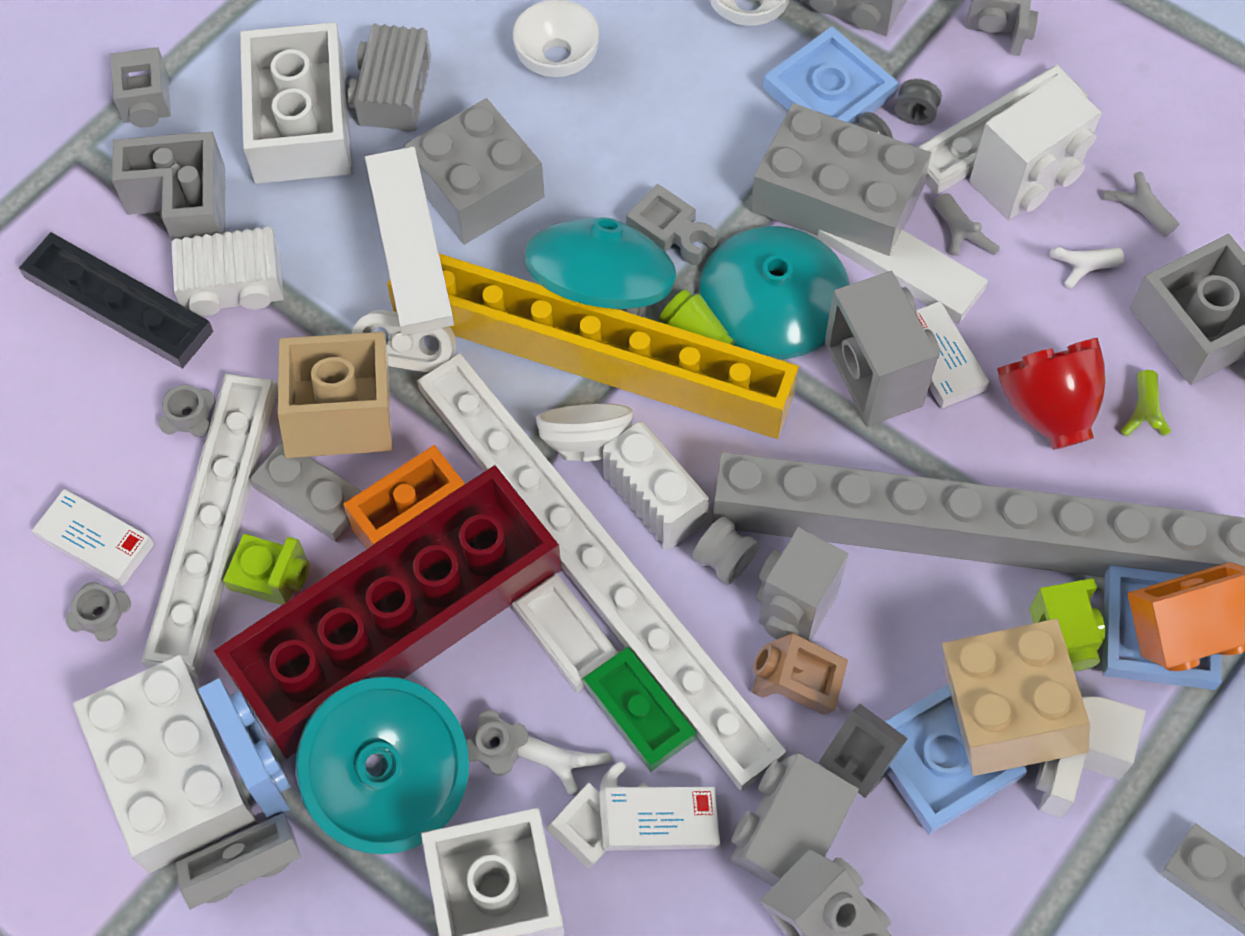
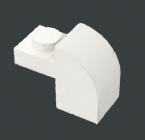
M1082 697L1090 722L1089 753L1041 763L1035 784V789L1044 791L1039 811L1062 818L1074 803L1082 768L1120 780L1134 763L1146 713L1145 710L1107 698Z

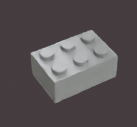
M792 103L754 175L751 211L817 236L819 230L890 256L924 188L931 152Z

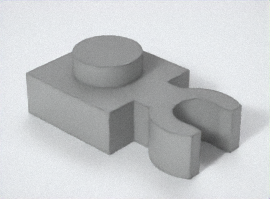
M658 183L626 215L627 225L634 227L654 240L665 252L673 243L680 247L682 257L694 265H698L701 262L702 250L693 245L694 242L702 241L712 248L717 245V231L709 224L702 222L693 223L696 219V209Z

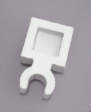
M623 762L615 764L603 776L600 790L605 787H618L617 778L627 767ZM589 782L546 828L587 869L593 866L606 851L603 850L599 792ZM643 782L639 787L648 786Z

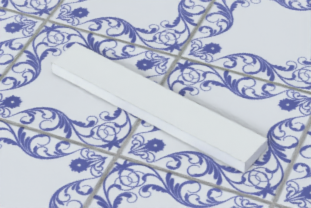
M225 374L142 657L141 662L146 669L181 654L194 675L200 676L225 585L223 579L232 560L252 484L250 478L256 472L276 400L278 386L275 380Z

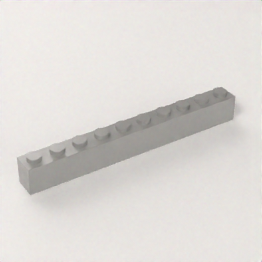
M721 452L713 523L724 516L734 523L736 531L792 538L797 528L800 527L830 543L1104 578L1110 565L1185 575L1228 562L1245 566V517Z

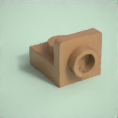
M794 633L788 634L767 643L758 652L753 664V673L756 675L752 693L761 698L778 693L823 715L836 710L848 659Z

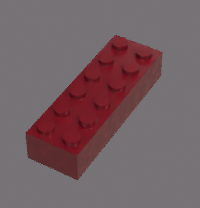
M493 465L213 651L284 757L288 759L297 753L298 744L308 720L329 696L347 685L365 679L377 677L406 678L511 606L514 601L555 573L562 571L559 544L498 467Z

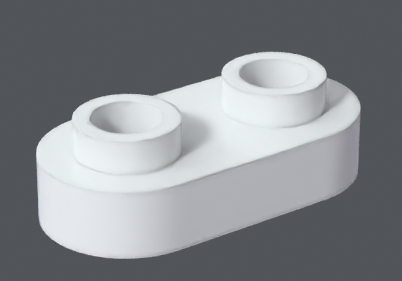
M371 311L360 318L352 330V334L375 332L376 327L385 328L389 333V341L386 343L388 366L431 372L453 358L456 351V338L450 327L402 336L398 314L394 311ZM426 335L434 336L438 340L439 349L437 351H431L425 346L424 337Z

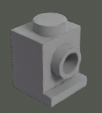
M159 47L112 53L113 100L123 123L131 122L137 127L146 128L157 124L159 118L170 117V77ZM151 71V74L129 76L131 72Z

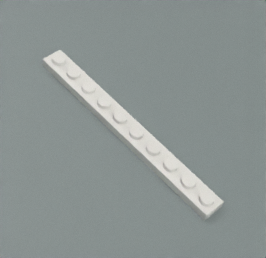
M459 353L417 380L420 392L480 467L486 471L493 465H496L557 541L560 548L561 568L625 648L629 647L692 726L697 738L737 788L743 791L764 775L775 760L781 762L787 753L784 747L464 357Z

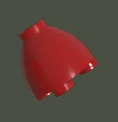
M1098 338L1074 343L1067 346L1068 350L1054 353L1053 348L1023 356L1022 361L997 368L1003 392L1012 408L1031 428L1050 440L1052 450L1094 439L1091 428L1099 414L1106 384L1105 363Z

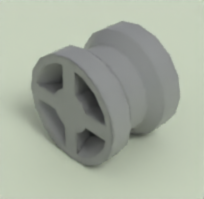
M723 516L714 522L701 537L692 553V559L701 566H711L716 570L717 579L728 586L751 563L759 549L760 543L751 536L742 537L735 531L734 523Z

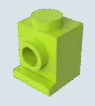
M1094 578L1041 587L1029 607L1033 623L1058 619L1074 671L1089 669L1100 663L1097 650L1105 638V625L1099 609L1092 608L1090 599L1097 589Z

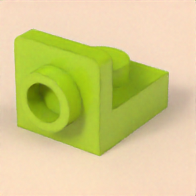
M243 533L223 582L228 590L283 605L291 599L294 590L300 591L303 588L309 572V560H307L299 539L288 536L284 545Z

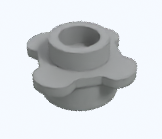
M180 385L168 390L162 401V409L165 415L158 421L161 431L168 435H172L177 431L190 432L195 437L205 435L210 427V423L207 420L209 410L216 403L213 393L207 389L199 391L190 385ZM187 409L192 410L189 415H183V411Z
M97 582L87 583L74 596L71 603V611L66 616V624L73 632L84 630L94 634L98 641H109L117 635L116 625L121 615L130 609L131 600L123 591L113 593L108 587ZM103 608L101 615H94L95 609Z
M494 710L484 711L477 719L478 728L472 738L466 740L469 762L480 761L494 775L502 776L512 770L513 764L519 757L517 754L518 748L528 742V731L520 723L511 725L501 720L498 712ZM494 738L500 739V744L497 747L490 746V742Z

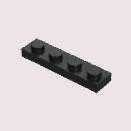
M52 232L46 236L19 267L22 275L28 281L182 369L214 332L209 320Z

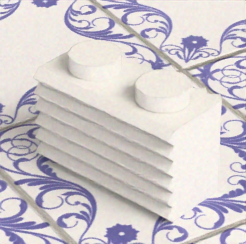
M266 226L260 229L256 227L253 231L245 229L243 232L235 230L233 233L226 231L222 235L219 233H215L213 236L205 234L203 237L195 235L192 239L188 237L182 240L175 238L172 241L174 293L179 304L200 316H211L218 313L221 308L243 306L247 309L257 310L267 307L273 301L284 300L281 255L273 228Z
M643 421L637 422L604 445V480L610 481L611 488H617V495L623 496V503H630V510L636 511V518L643 519V526H649V533L656 534V541L662 542V549L670 550L704 526L708 517L706 514L709 508L707 506L709 504V497Z

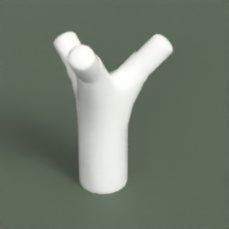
M1057 247L1056 249H1051L1049 253L1050 258L1069 263L1073 266V271L1064 283L1068 289H1073L1079 279L1090 271L1121 267L1124 262L1123 251L1119 247L1089 251H1069L1062 247Z
M529 736L528 742L524 746L518 748L517 753L520 757L553 770L562 780L569 795L578 792V787L571 773L573 768L598 766L611 762L609 752L596 754L577 752L549 744Z

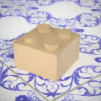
M385 332L279 338L278 419L285 458L392 451L390 380Z
M1058 619L942 643L945 675L972 776L1089 753L1090 722Z

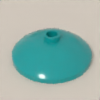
M607 217L578 218L550 225L529 240L525 251L524 262L527 271L540 285L566 299L595 307L629 309L655 304L671 293L676 278L674 263L658 243L634 227Z
M764 226L740 232L716 248L703 268L700 281V295L727 330L728 335L735 340L734 346L775 359H790L811 353L825 344L834 290L850 284L841 260L821 240L806 232L789 227ZM780 271L784 273V275L774 276L770 272Z
M377 677L361 680L347 685L329 696L308 720L302 732L296 753L297 787L302 803L311 819L320 830L337 843L369 854H394L407 851L423 844L421 833L443 829L457 811L463 799L469 776L467 741L462 727L452 710L429 689L400 678ZM373 754L379 756L383 763L382 771L375 777L371 776L366 770V761Z

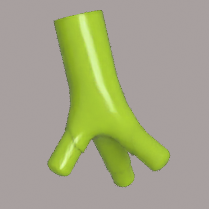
M1153 370L1140 371L1137 374L1138 400L1136 408L1130 420L1120 431L1124 436H1129L1147 420L1152 428L1158 429L1163 436L1171 433V429L1160 409L1158 373Z

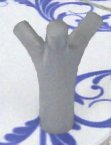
M1143 172L1134 174L1137 188L1136 193L1104 191V200L1120 201L1139 211L1164 237L1171 234L1180 225L1152 193L1150 184L1146 182Z
M945 193L936 199L934 207L951 229L952 241L949 251L951 255H959L963 238L969 239L992 254L998 253L1000 246L992 242L981 232V223L971 221L949 193Z

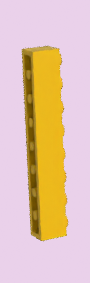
M439 253L454 326L449 327L455 336L779 439L794 398L799 370L798 365L619 309L578 303L559 296L542 285ZM389 279L387 288L393 311L397 312L391 280Z

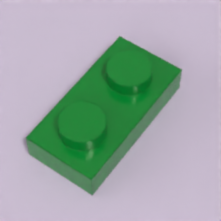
M626 647L583 678L584 687L650 772L696 740L695 730L629 647Z

